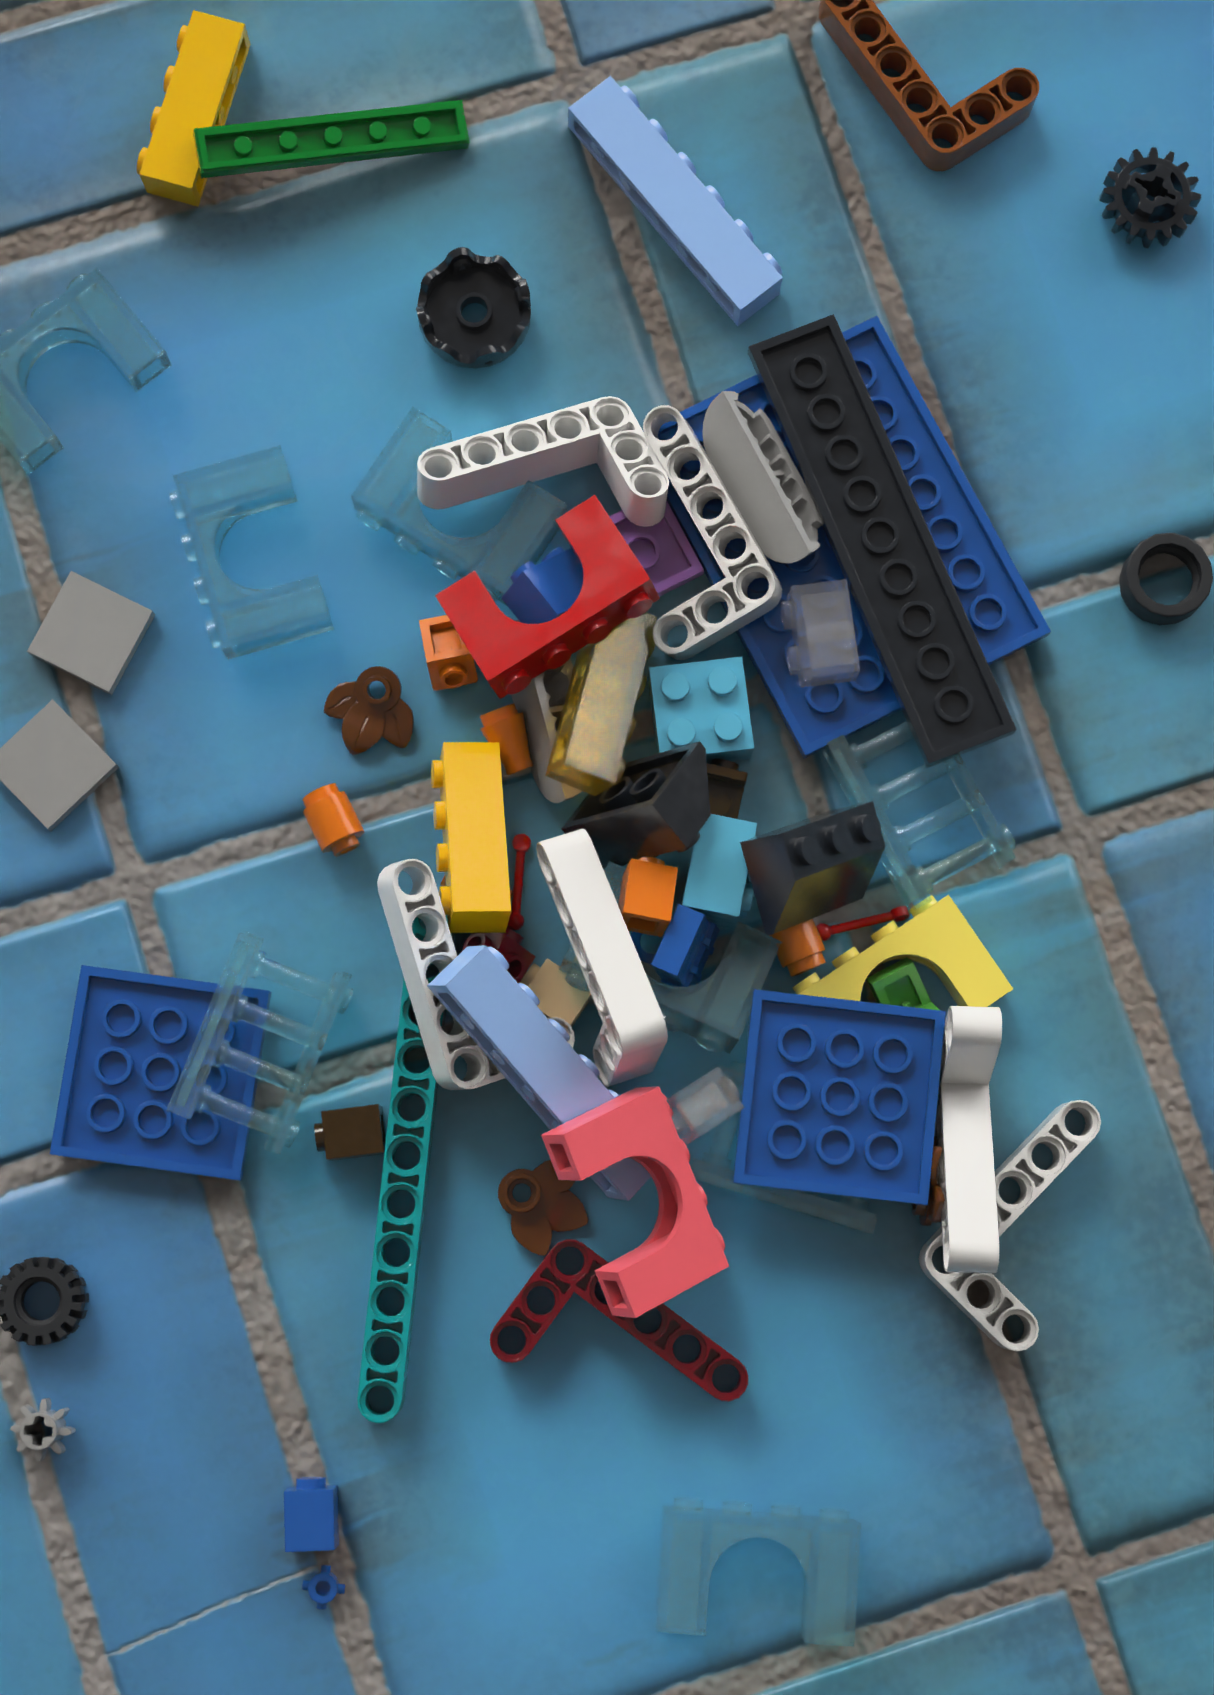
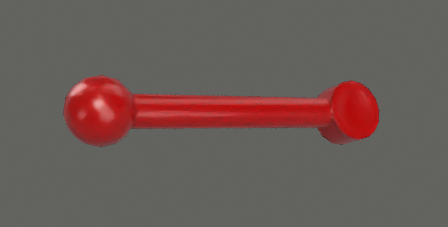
M523 833L517 834L512 841L513 848L516 851L512 909L507 925L512 930H519L524 925V917L520 913L525 854L531 847V840L529 836Z
M899 906L893 908L890 912L831 926L820 923L816 927L822 941H827L834 934L893 920L894 922L908 919L910 914L907 906Z

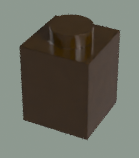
M374 1104L321 1111L322 1122L314 1124L317 1151H325L326 1160L335 1161L384 1154L386 1136L381 1105Z

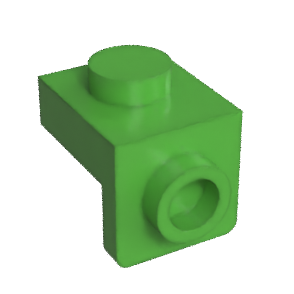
M908 957L866 978L875 1000L879 1004L940 1010L931 1002L914 962Z

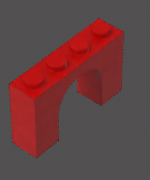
M593 495L555 519L566 541L582 564L584 575L583 585L578 598L559 617L539 624L521 623L507 617L498 608L475 570L435 595L499 699L508 694H516L524 690L533 678L548 669L562 666L570 659L573 653L589 643L594 644L602 641L610 634L614 627L629 618H637L645 614L652 604L660 599L650 577L596 495Z

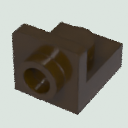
M713 759L712 764L707 763L710 814L738 818L748 776L747 772L739 771V764L724 759Z

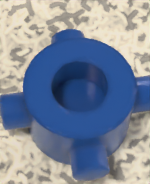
M321 1565V1572L315 1574L310 1581L303 1580L302 1590L308 1591L312 1600L317 1602V1609H326L327 1603L332 1601L337 1594L345 1593V1584H339L338 1578L330 1572L331 1566Z

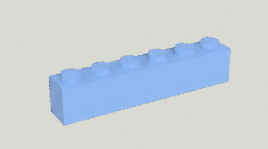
M609 76L568 107V127L733 322L739 326L780 294L783 280L780 265L771 254L767 252L765 254L761 253L753 243V235L743 221L740 219L734 221L726 212L724 201L717 190L710 185L705 187L697 178L696 169L687 155L683 152L677 154L668 144V137L662 126L655 119L648 120L639 110L640 105L634 93L625 85L620 87Z
M486 945L467 946L427 985L550 1130L620 1096L615 1091L608 1090L597 1078L600 1072L595 1064L586 1056L578 1055L567 1042L570 1039L567 1031L558 1022L548 1019L538 1008L540 1001L536 994L525 984L516 982L507 971L509 968L507 960L493 947H487ZM625 1158L590 1177L608 1198L629 1201L651 1176L637 1161Z

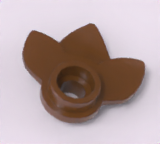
M374 666L364 670L356 681L340 683L334 687L326 699L324 713L333 718L343 719L342 738L352 755H357L370 749L381 737H384L399 748H406L413 733V711L400 698L402 693L400 679L395 672L387 667ZM380 681L384 684L386 692L382 698H375L371 695L370 685L372 682Z
M934 1136L928 1205L912 1204V1214L919 1215L922 1226H931L932 1222L941 1223V1212L945 1202L943 1191L936 1179L937 1166L942 1153V1147L937 1146V1136Z
M551 1160L543 1162L533 1171L516 1169L509 1172L503 1177L498 1188V1198L501 1206L512 1215L511 1230L513 1236L527 1250L543 1256L549 1251L552 1231H571L588 1223L587 1213L582 1202L575 1194L569 1191L575 1181L558 1180ZM526 1184L530 1187L531 1197L528 1201L521 1203L514 1199L513 1189L516 1185Z

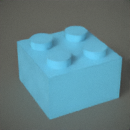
M742 657L649 667L647 680L657 754L700 741L706 748V762L708 764H711L713 759L728 761L751 759L754 751V742Z
M710 814V817L699 831V840L692 846L681 905L705 914L708 921L717 926L733 929L739 917L746 919L747 912L749 913L753 887L752 884L746 883L748 869L740 842L756 837L757 823Z

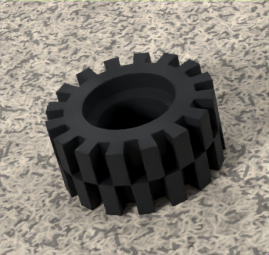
M34 1257L25 1259L20 1264L13 1265L10 1268L11 1272L8 1275L2 1276L0 1284H2L0 1289V1316L3 1323L0 1326L5 1332L9 1331L13 1334L11 1338L18 1342H26V1345H48L66 1339L67 1335L74 1333L80 1327L78 1323L81 1319H85L88 1311L84 1310L85 1302H89V1293L85 1294L83 1286H86V1282L83 1277L79 1278L76 1273L78 1270L73 1265H67L64 1263V1260L59 1258ZM41 1281L53 1285L60 1297L58 1310L52 1317L46 1320H37L31 1317L24 1306V1297L27 1290L33 1284Z

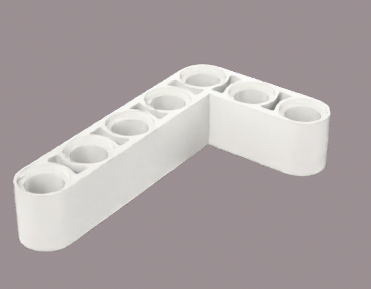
M611 396L591 400L430 448L419 456L417 462L418 499L428 508L437 510L453 507L597 463L625 516L630 522L644 527L653 526L663 519L669 479L628 404L617 397Z
M660 405L648 412L644 419L643 431L645 437L726 577L661 616L653 627V639L656 646L676 660H685L771 611L778 605L782 597V587L690 424L676 408L669 405ZM669 421L678 423V430L671 439H658V431L664 423ZM691 460L700 461V471L694 478L689 480L681 479L680 470L686 462ZM713 499L722 500L723 510L721 514L714 519H704L702 511L705 504ZM736 538L744 539L746 542L744 553L739 558L727 559L725 557L727 544ZM754 579H768L769 589L762 598H748L747 588ZM716 602H726L728 605L726 618L716 624L709 623L707 612L710 606ZM678 625H685L688 631L686 641L679 647H669L667 639L670 630Z
M579 829L537 843L536 849L542 873L603 1023L593 1047V1058L595 1066L600 1072L599 1077L606 1087H610L651 1073L668 1040L666 1023L592 840L585 829Z
M406 859L385 867L378 877V892L436 1082L448 1090L475 1089L505 1079L504 1075L454 1017L453 1029L449 1034L445 1033L440 1026V1016L446 1008L427 987L429 983L426 979V970L429 964L432 963L441 973L457 957V953L430 867L418 859ZM401 871H405L412 879L413 887L409 895L405 894L398 885V877ZM416 917L420 918L426 926V935L423 941L418 940L412 932V923ZM558 1017L548 1018L555 1020L561 1026L562 1023L568 1026V1029L564 1026L562 1027L569 1034L570 1039L567 1042L573 1048L575 1037L571 1025ZM458 1056L464 1058L467 1063V1073L463 1080L457 1078L454 1073V1063Z
M950 1006L945 1020L936 1128L937 1146L942 1147L938 1166L939 1185L945 1198L941 1212L943 1260L946 1272L996 1273L998 1270L999 1232L989 1082L1002 1040V1014L999 1007Z
M1083 1100L1061 1104L995 1170L999 1237L1096 1137L1100 1130L1101 1118L1094 1105ZM1071 1109L1080 1112L1085 1119V1129L1079 1136L1071 1134L1065 1127V1116ZM1038 1143L1048 1146L1053 1154L1052 1164L1046 1170L1039 1169L1032 1161V1150ZM1006 1177L1013 1178L1020 1186V1197L1013 1204H1007L999 1196V1184ZM941 1226L920 1250L919 1263L925 1275L996 1345L1013 1351H1022L1031 1347L1038 1338L1039 1327L1036 1318L992 1273H940L935 1269L932 1263V1255L935 1249L943 1245ZM975 1280L983 1281L989 1288L990 1293L986 1304L978 1308L972 1306L967 1298V1289ZM1015 1314L1023 1321L1024 1332L1020 1339L1009 1342L1003 1335L1002 1325L1007 1317Z

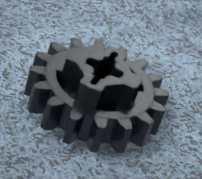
M1152 147L1147 157L1143 158L1140 151L1135 149L1129 157V162L1120 157L1113 168L1114 171L1108 172L1103 182L1106 188L1103 189L1099 197V201L1108 204L1102 213L1103 219L1114 218L1116 220L1111 229L1113 234L1120 232L1122 229L1128 232L1126 243L1131 244L1137 236L1142 238L1144 248H1149L1154 238H1157L1162 246H1166L1172 234L1180 238L1187 229L1186 224H1192L1198 212L1194 208L1200 202L1201 194L1191 191L1194 190L1199 180L1198 177L1186 178L1184 175L1189 166L1187 161L1178 166L1172 163L1174 152L1170 151L1162 159L1158 158L1157 148ZM1151 195L1154 197V200L1151 201L1146 196Z

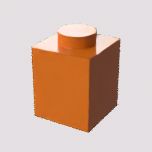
M641 857L638 860L630 859L622 876L618 903L628 931L658 937L663 936L671 922L678 867L668 866L664 861L654 857Z

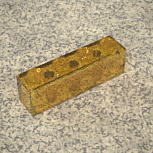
M646 612L637 618H629L614 627L610 634L602 641L594 644L589 643L578 650L545 776L593 796L600 794L620 781L626 765L625 759H622L625 743L631 738L636 726V718L632 716L635 703L643 694L647 682L646 676L643 675L645 664L656 646L653 639V627L657 616Z

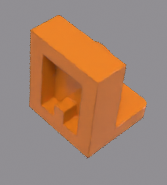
M442 615L419 620L425 658L433 690L453 689L476 683L478 677L474 659L448 616Z

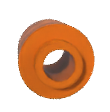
M336 783L322 786L310 792L302 799L306 807L303 814L323 853L332 851L334 856L337 857L360 846L358 838L365 831L346 792H340Z
M813 919L769 935L782 968L787 967L791 977L826 963L822 954L826 949Z

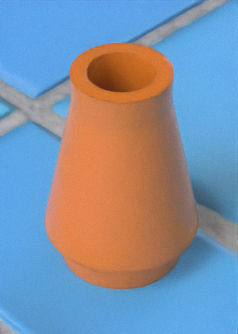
M515 703L480 716L484 726L480 730L488 742H499L500 760L507 776L533 766L529 753L523 712L518 713Z

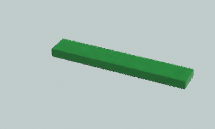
M462 100L195 128L193 130L201 178L468 149L470 144Z

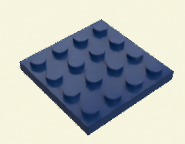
M81 965L50 1155L242 1181L272 992Z
M753 989L732 1183L928 1205L946 1011Z

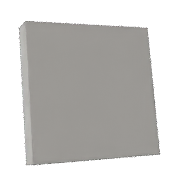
M71 571L27 652L31 656L112 695L155 614L152 610Z
M53 699L0 748V781L49 831L57 827L119 768Z

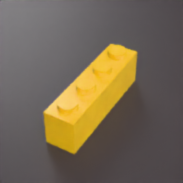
M193 10L188 26L182 25L177 39V51L179 54L175 66L170 65L164 78L163 88L166 94L162 106H156L151 117L150 132L153 134L148 148L143 147L137 160V174L140 175L147 193L199 206L207 178H201L193 130L195 128L223 126L226 123L251 45L245 24Z
M443 742L440 760H432L431 784L432 788H440L441 801L434 802L433 812L434 829L442 830L443 843H437L436 870L437 872H445L446 886H439L438 893L444 913L447 915L450 933H506L511 914L500 745L499 742Z

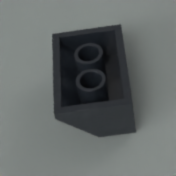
M699 741L608 768L561 830L566 834L579 829H585L592 840L603 868L611 866L622 867L628 864L631 858L637 860L641 857L656 858L660 854L672 851L681 853L688 850L699 840V831L710 817L706 748Z
M873 801L830 810L740 842L765 934L772 935L863 899L886 847Z

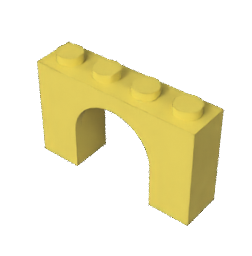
M948 894L938 902L933 895L927 897L909 910L914 918L899 928L894 920L870 936L875 944L861 953L858 952L855 946L832 961L836 968L834 971L822 979L815 972L792 988L796 994L860 1001L863 984L875 967L888 961L902 960L905 957L932 970L958 1006L988 1007L1012 991L1013 987Z

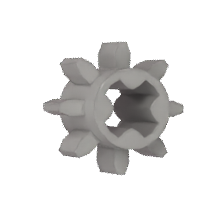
M50 1398L41 1400L39 1412H36L28 1404L22 1406L20 1409L26 1418L22 1423L10 1428L11 1431L20 1433L22 1440L16 1450L18 1452L28 1448L35 1450L36 1461L45 1459L48 1447H51L58 1455L64 1453L66 1449L61 1440L64 1436L76 1432L75 1428L66 1426L64 1419L70 1409L66 1407L58 1411L52 1410ZM44 1419L45 1426L52 1427L53 1433L43 1438L42 1441V1433L34 1432V1424L42 1422Z

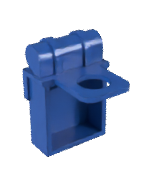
M678 904L656 954L647 953L642 949L640 943L642 933L632 932L630 936L640 960L653 967L661 978L662 983L692 995L696 984L701 981V973L709 955L713 954L715 949L713 946L720 930L716 924L708 921L705 914Z

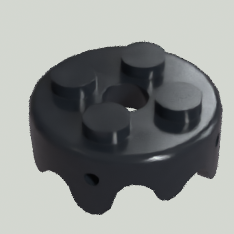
M465 247L450 251L445 260L436 268L427 272L422 279L416 307L421 333L425 342L435 354L446 362L459 367L476 369L490 367L504 361L518 349L529 330L531 302L526 279L522 278L502 256H479ZM472 303L481 304L487 310L486 317L476 323L466 321L461 315L463 309Z

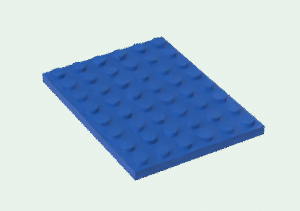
M878 316L842 332L988 665L1047 637L1051 633L1050 628ZM757 374L724 390L738 393V401L749 407L754 413L759 409L763 410L772 422L795 464ZM720 393L680 412L690 424L704 450L702 430L705 413L710 403ZM675 421L664 423L658 431V439H671L678 430V423ZM691 460L686 462L680 470L681 479L689 480L694 478L700 471V461ZM669 479L667 502L701 563L711 586L726 577ZM720 499L708 501L702 511L703 518L714 519L719 516L723 510V501ZM822 525L817 529L820 547L804 559L793 563H780L765 556L780 581L782 597L778 605L771 611L736 631L803 759L902 710ZM742 538L731 540L725 548V557L727 559L739 558L746 549L745 540ZM754 579L747 588L748 598H762L769 589L768 579ZM720 602V603L722 604V606H723V608H724L726 614H728V605H727V603H726V602Z

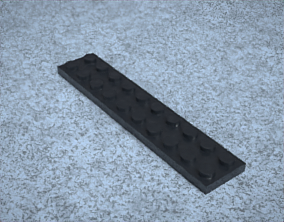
M834 314L749 346L748 355L798 471L823 522V529L926 767H931L1014 734L1017 730Z

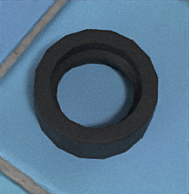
M1176 533L1155 534L1141 541L1123 563L1119 577L1121 597L1129 610L1141 620L1159 626L1177 624L1190 617L1209 596L1213 582L1211 562L1203 548L1189 537ZM1165 553L1176 556L1186 564L1192 574L1193 583L1191 591L1184 600L1177 604L1163 605L1156 603L1145 594L1140 586L1139 573L1141 566L1148 558L1156 554Z

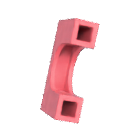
M659 1086L636 1087L541 1135L558 1180L582 1181L625 1158H631L648 1171L655 1183L659 1199V1210L651 1234L634 1250L594 1270L612 1316L637 1318L729 1267L724 1253L725 1243L723 1237L712 1223L707 1210V1196L703 1188L696 1182L689 1164V1150L684 1141L678 1136L672 1120V1106L668 1098L661 1092Z

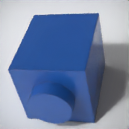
M326 1477L297 1478L296 1487H289L284 1491L285 1552L330 1551L338 1547V1485H326Z

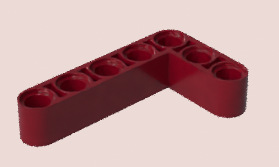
M574 1239L560 1241L550 1250L490 1334V1346L498 1359L511 1363L521 1361L532 1351L575 1292L713 1397L721 1401H732L739 1398L748 1386L746 1367L737 1358L662 1303L656 1307L661 1315V1323L655 1331L650 1333L639 1331L634 1325V1318L612 1316L608 1304L600 1302L594 1293L595 1285L598 1281L594 1270L609 1262L585 1244ZM568 1246L579 1249L584 1257L582 1269L574 1275L562 1273L556 1265L558 1252ZM545 1286L553 1292L555 1305L550 1312L537 1314L529 1308L527 1296L534 1287ZM516 1326L524 1332L526 1345L520 1352L508 1353L500 1347L498 1338L500 1331L504 1327ZM685 1334L696 1337L700 1345L697 1357L689 1362L679 1361L673 1354L675 1340ZM722 1364L733 1365L739 1374L736 1386L728 1391L716 1389L712 1382L714 1370Z

